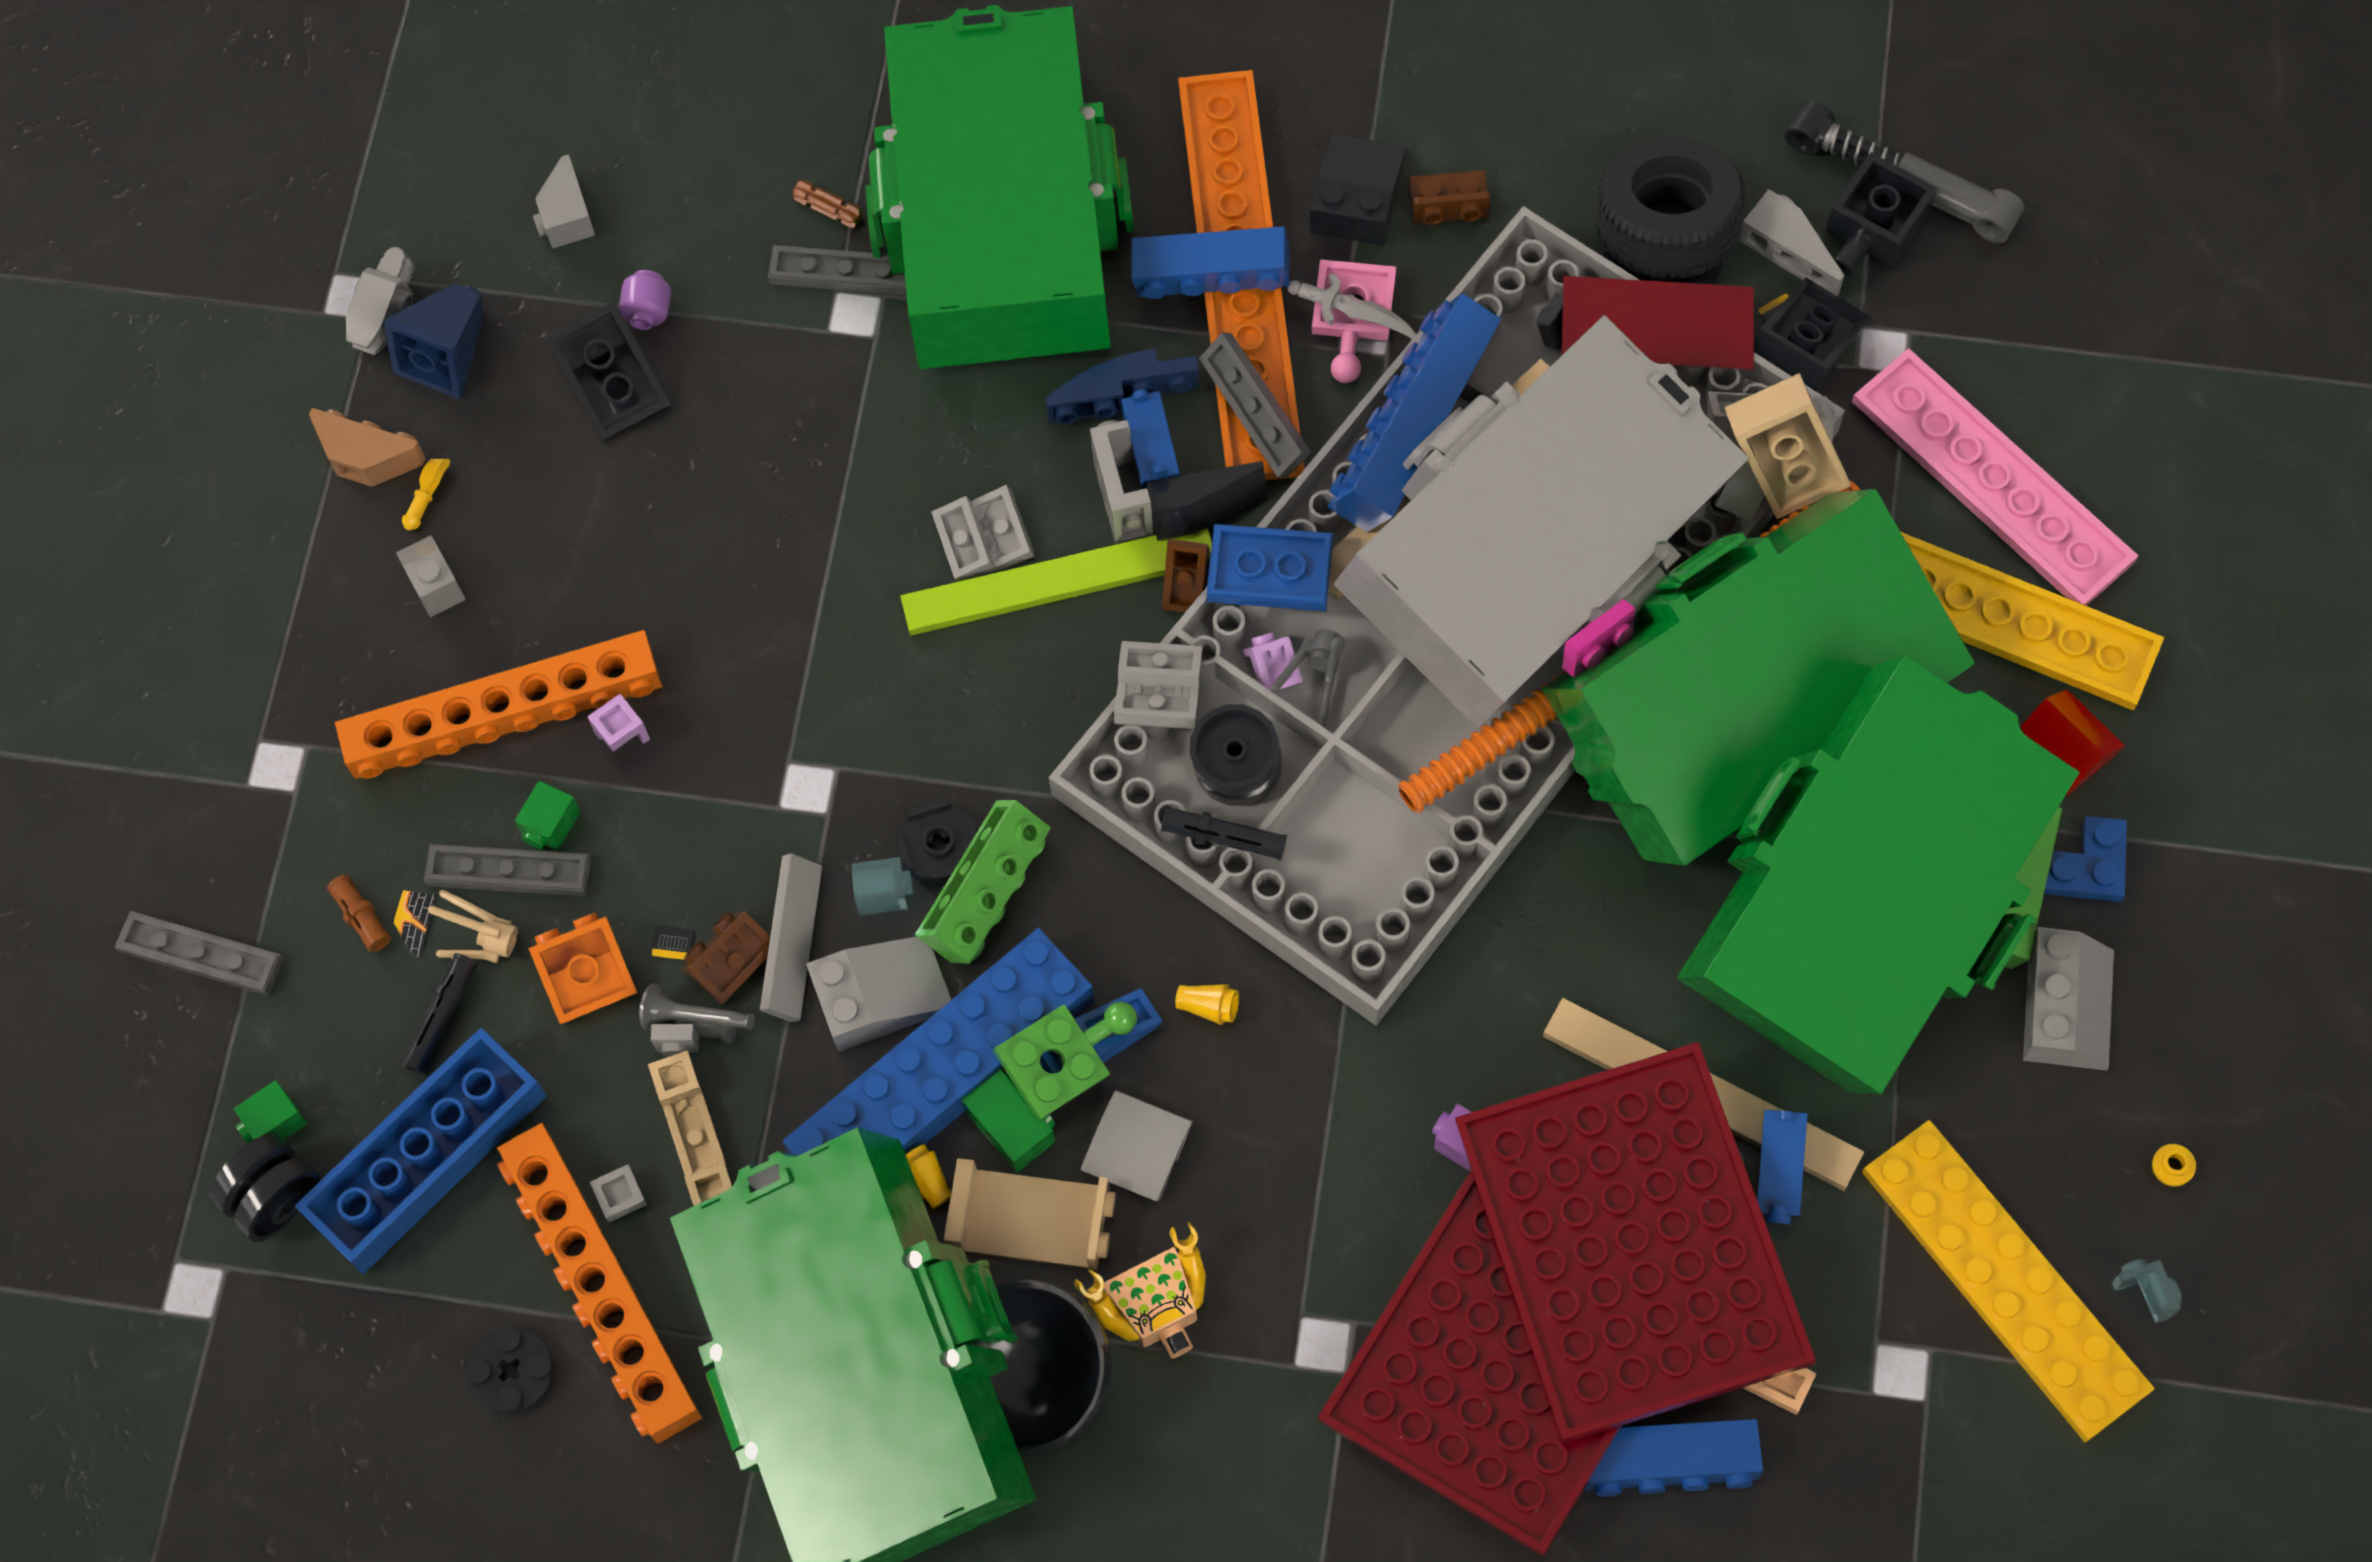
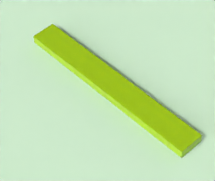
M1208 528L1197 534L1170 538L1208 544L1211 554L1212 541ZM1156 535L900 595L909 634L912 636L1165 576L1168 539L1157 541Z

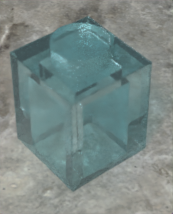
M900 857L851 864L854 897L859 915L908 909L906 895L914 894L911 870H903Z

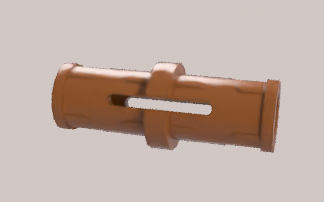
M343 874L333 879L328 884L327 890L344 913L343 919L346 924L357 931L370 953L385 948L392 938L377 919L374 913L375 907L371 901L365 900L348 874L346 876Z

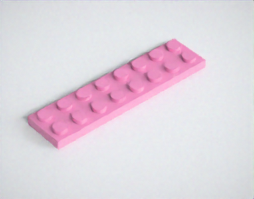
M1909 348L1854 394L1852 399L1854 405L2064 597L2087 606L2136 562L2139 555Z

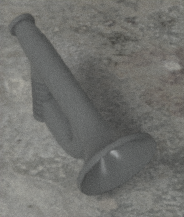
M657 983L650 984L645 989L639 1008L640 1024L646 1032L651 1033L652 1024H663L666 1021L675 1020L677 1024H693L699 1036L721 1038L724 1043L728 1044L736 1039L735 1028L751 1030L755 1023L754 1014L751 1013L746 1015L730 1010L674 1002L668 998L663 986Z

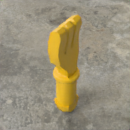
M430 459L424 466L419 478L420 490H415V497L406 515L402 517V523L406 530H416L420 526V520L428 503L433 500L432 495L438 487L445 470L449 467L450 459Z

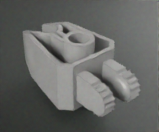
M394 246L386 250L376 270L368 267L362 272L361 277L356 283L355 293L346 315V340L353 343V348L372 355L377 354L388 345L384 326L387 318L413 304V291L408 287V284L412 277L411 273H413L414 264L399 247L395 248Z

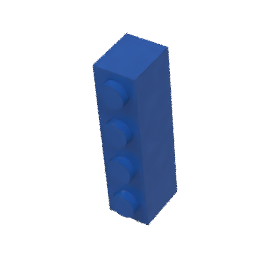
M1285 227L1132 238V282L1138 297L1159 299L1165 295L1175 294L1197 296L1203 292L1221 291L1223 293H1236L1243 289L1256 288L1270 291L1278 287L1290 286L1289 242Z
M1757 1419L1623 1427L1619 1430L1584 1491L1595 1490L1596 1496L1609 1497L1622 1494V1489L1639 1488V1493L1655 1494L1664 1492L1665 1486L1682 1485L1684 1491L1706 1490L1709 1488V1483L1726 1482L1727 1488L1732 1489L1750 1487L1753 1485L1752 1480H1758L1763 1472Z

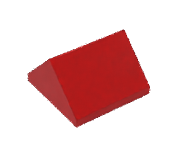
M2068 689L2047 697L2020 726L2024 735L2080 772L2065 797L2069 796L2125 747Z

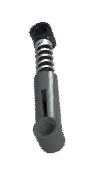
M1816 101L1803 102L1784 134L1787 143L1798 152L1811 155L1820 150L1830 151L1831 155L1839 153L1844 161L1848 159L1854 160L1855 166L1863 164L1870 152L1938 188L1932 206L1973 225L1975 231L1982 238L1993 243L2006 242L2025 209L2023 201L2010 191L2004 189L1990 191L1911 153L1906 152L1903 158H1900L1899 153L1894 155L1888 152L1887 147L1884 149L1877 147L1875 141L1871 144L1864 141L1863 136L1860 138L1853 136L1851 130L1848 133L1841 130L1840 125L1835 123L1833 112L1825 105Z

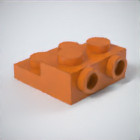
M596 912L573 921L576 929L560 935L558 928L534 937L537 945L528 948L559 1024L637 993L608 918L598 919Z

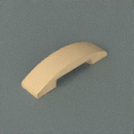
M686 1050L648 1064L685 1174L684 1178L693 1206L728 1190L733 1184L690 1055Z

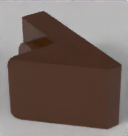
M1168 539L1162 601L1163 610L1185 613L1205 590L1206 573L1211 558L1208 544Z

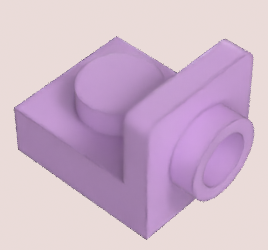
M1274 632L1251 638L1253 646L1242 649L1244 657L1250 656L1257 681L1269 690L1295 656L1289 636L1276 638ZM1299 667L1296 668L1280 689L1303 682Z

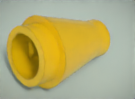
M1229 984L1180 985L1176 994L1175 1006L1176 1009L1185 1010L1220 1025L1224 1022L1232 1023L1238 1011L1239 992L1238 990L1230 989Z
M923 1144L907 1153L906 1157L919 1192L931 1208L936 1209L951 1199L952 1192L948 1187L934 1150L929 1151L926 1145Z

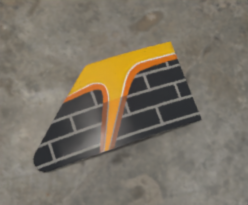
M403 890L394 924L412 955L418 957L422 952L425 933L431 915L428 912V908L434 905L436 895Z

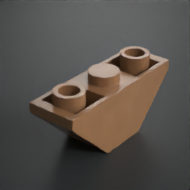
M312 408L309 413L327 458L337 476L373 487L424 465L426 457L418 440L405 432L393 434L384 431L380 426L370 421L364 420L359 423L349 420L342 413L332 409L324 412Z

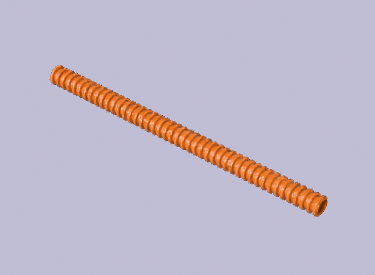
M1849 480L1851 486L1839 492L1857 491L1860 489L1854 482ZM1812 504L1799 509V512L1795 511L1789 515V519H1782L1779 523V526H1772L1769 532H1763L1760 535V537L1767 536L1768 534L1779 528L1781 525H1783L1784 523H1786L1787 521H1789L1790 519H1792L1793 517H1795L1796 515L1810 507ZM1556 675V676L1552 677V678H1551V681H1553L1554 679H1556V678L1559 677V676ZM1548 682L1542 684L1541 688L1547 685ZM1538 689L1533 690L1531 697H1523L1521 704H1513L1510 708L1511 711L1504 710L1501 712L1500 719L1498 717L1491 719L1490 726L1487 724L1482 725L1480 732L1474 731L1470 734V739H1462L1459 747L1457 745L1450 747V753L1443 752L1440 754L1439 761L1436 759L1431 760L1428 768L1425 766L1421 767L1418 775L1413 773L1409 776L1408 782L1405 780L1399 782L1398 791L1405 804L1416 813L1423 812L1424 805H1433L1434 798L1441 799L1444 797V791L1452 792L1455 789L1454 784L1462 785L1465 783V777L1472 778L1475 776L1476 769L1478 771L1485 769L1486 762L1488 764L1494 763L1496 756H1504L1506 749L1512 750L1516 747V742L1523 743L1526 740V735L1533 736L1536 734V728L1543 729L1546 727V721L1553 722L1556 720L1557 715L1542 689L1541 691Z

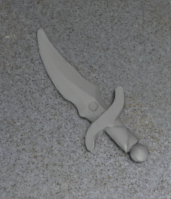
M1333 273L1329 274L1331 286L1326 290L1304 282L1301 284L1298 280L1290 281V286H1287L1290 294H1298V297L1322 304V317L1329 325L1334 324V316L1331 310L1336 308L1346 313L1350 318L1366 320L1386 326L1411 339L1416 336V333L1407 322L1385 307L1371 301L1359 300L1353 294H1341L1340 280Z

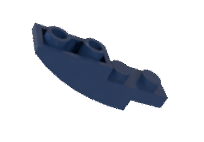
M1153 348L1119 356L1093 366L1064 383L1046 398L1049 424L1057 422L1060 424H1072L1084 418L1097 417L1107 419L1114 417L1116 414L1122 413L1121 399L1129 398L1135 391L1145 389L1149 393L1159 391L1160 393L1183 394L1191 389L1199 388L1196 356L1157 361L1156 349Z

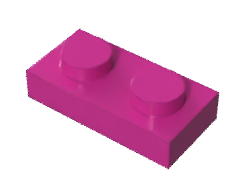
M1622 599L1565 642L1562 669L1574 678L1586 668L1592 669L1602 660L1603 656L1615 646H1623L1631 638L1634 631L1635 608Z

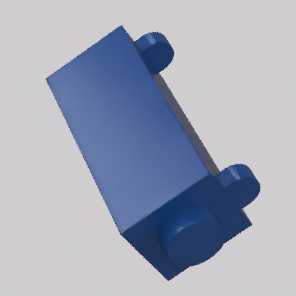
M1145 389L1135 391L1129 398L1121 399L1123 420H1127L1130 426L1133 461L1140 490L1147 488L1146 481L1179 476V469L1160 392L1149 393Z
M1764 1110L1757 1202L1761 1213L1765 1214V1222L1791 1224V1216L1800 1217L1808 1113Z

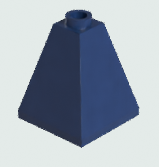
M452 284L388 317L384 322L393 373L460 400L464 394L484 315L482 294L472 286L466 285L461 287Z

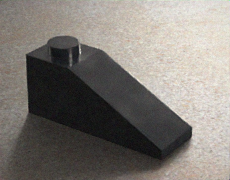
M1263 461L1146 481L1157 541L1197 534L1268 496Z

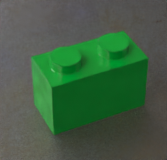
M1001 1069L961 1100L965 1113L1016 1173L1056 1142L1052 1130L1056 1124L1051 1116L1047 1115L1038 1121L1011 1078H1008Z

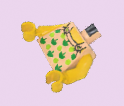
M1190 1222L1187 1223L1191 1233L1185 1240L1177 1239L1174 1227L1170 1230V1237L1174 1245L1180 1249L1178 1253L1175 1247H1172L1106 1282L1095 1271L1088 1270L1094 1278V1284L1086 1290L1080 1281L1076 1279L1074 1282L1075 1289L1083 1296L1090 1298L1089 1305L1104 1328L1128 1342L1138 1340L1143 1347L1150 1346L1161 1340L1171 1359L1177 1358L1193 1348L1184 1328L1197 1320L1196 1310L1204 1303L1206 1273L1199 1249L1195 1246L1198 1234Z

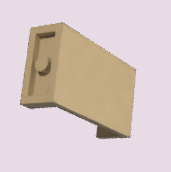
M957 1158L944 1243L961 1247L965 1253L1097 1270L1099 1258H1107L1110 1233L1103 1232L1105 1217H1113L1116 1192L1109 1191V1182L1106 1177H1099L1098 1185L977 1170L974 1160Z

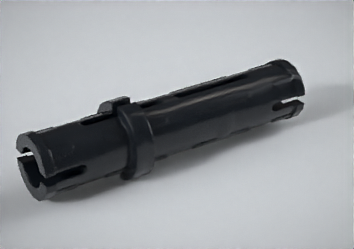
M1170 806L1166 807L1161 825V832H1170L1194 838L1197 844L1215 843L1241 851L1276 858L1280 861L1282 860L1287 841V835L1285 834L1281 835L1212 818V813L1203 812L1202 815L1174 809Z
M454 953L440 985L436 984L432 990L434 997L403 1060L400 1062V1065L420 1075L425 1074L426 1068L443 1037L456 1007H461L465 1000V997L462 995L475 969L479 965L473 959L459 953Z

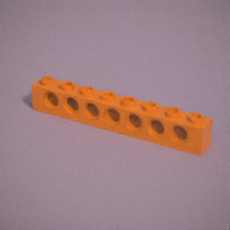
M641 630L335 722L346 767L354 779H369L381 775L384 770L397 766H414L420 763L422 759L437 754H454L461 747L467 745L491 743L507 733L531 731L538 724L554 719L557 721L568 720L578 712L591 708L599 709L619 694L623 698L631 696L640 698L651 694L654 689L663 686L650 642L645 630ZM624 669L623 674L619 677H608L613 670ZM578 680L586 681L579 689H569ZM548 692L542 700L531 701L536 693ZM501 703L509 704L504 711L499 713L493 712L497 705ZM470 715L466 722L454 724L459 716ZM431 726V729L425 735L415 736L420 728ZM392 738L387 746L377 747L382 739Z
M543 1123L497 1147L503 1158V1161L497 1163V1166L509 1186L516 1182L522 1196L516 1198V1202L527 1221L535 1218L541 1231L534 1235L544 1254L548 1256L553 1253L560 1266L553 1269L565 1292L570 1289L574 1291L579 1302L572 1305L584 1328L590 1324L592 1325L598 1337L592 1341V1345L602 1363L605 1364L611 1361L617 1375L613 1376L611 1380L622 1400L629 1397L632 1400L637 1411L630 1414L641 1436L644 1437L650 1434L653 1440L659 1444L703 1419ZM539 1170L548 1171L547 1178L543 1183L529 1185L530 1178L535 1172ZM558 1205L567 1206L566 1213L561 1219L556 1221L548 1220V1214L553 1207ZM577 1240L586 1241L585 1249L577 1256H567V1249L572 1242ZM598 1275L605 1277V1282L601 1289L596 1292L586 1291V1284L592 1277ZM615 1311L624 1312V1319L619 1326L615 1328L605 1327V1320L609 1314ZM634 1347L643 1348L644 1354L638 1363L633 1365L624 1363L625 1354ZM655 1383L663 1385V1393L657 1400L649 1402L643 1399L644 1391L648 1386Z

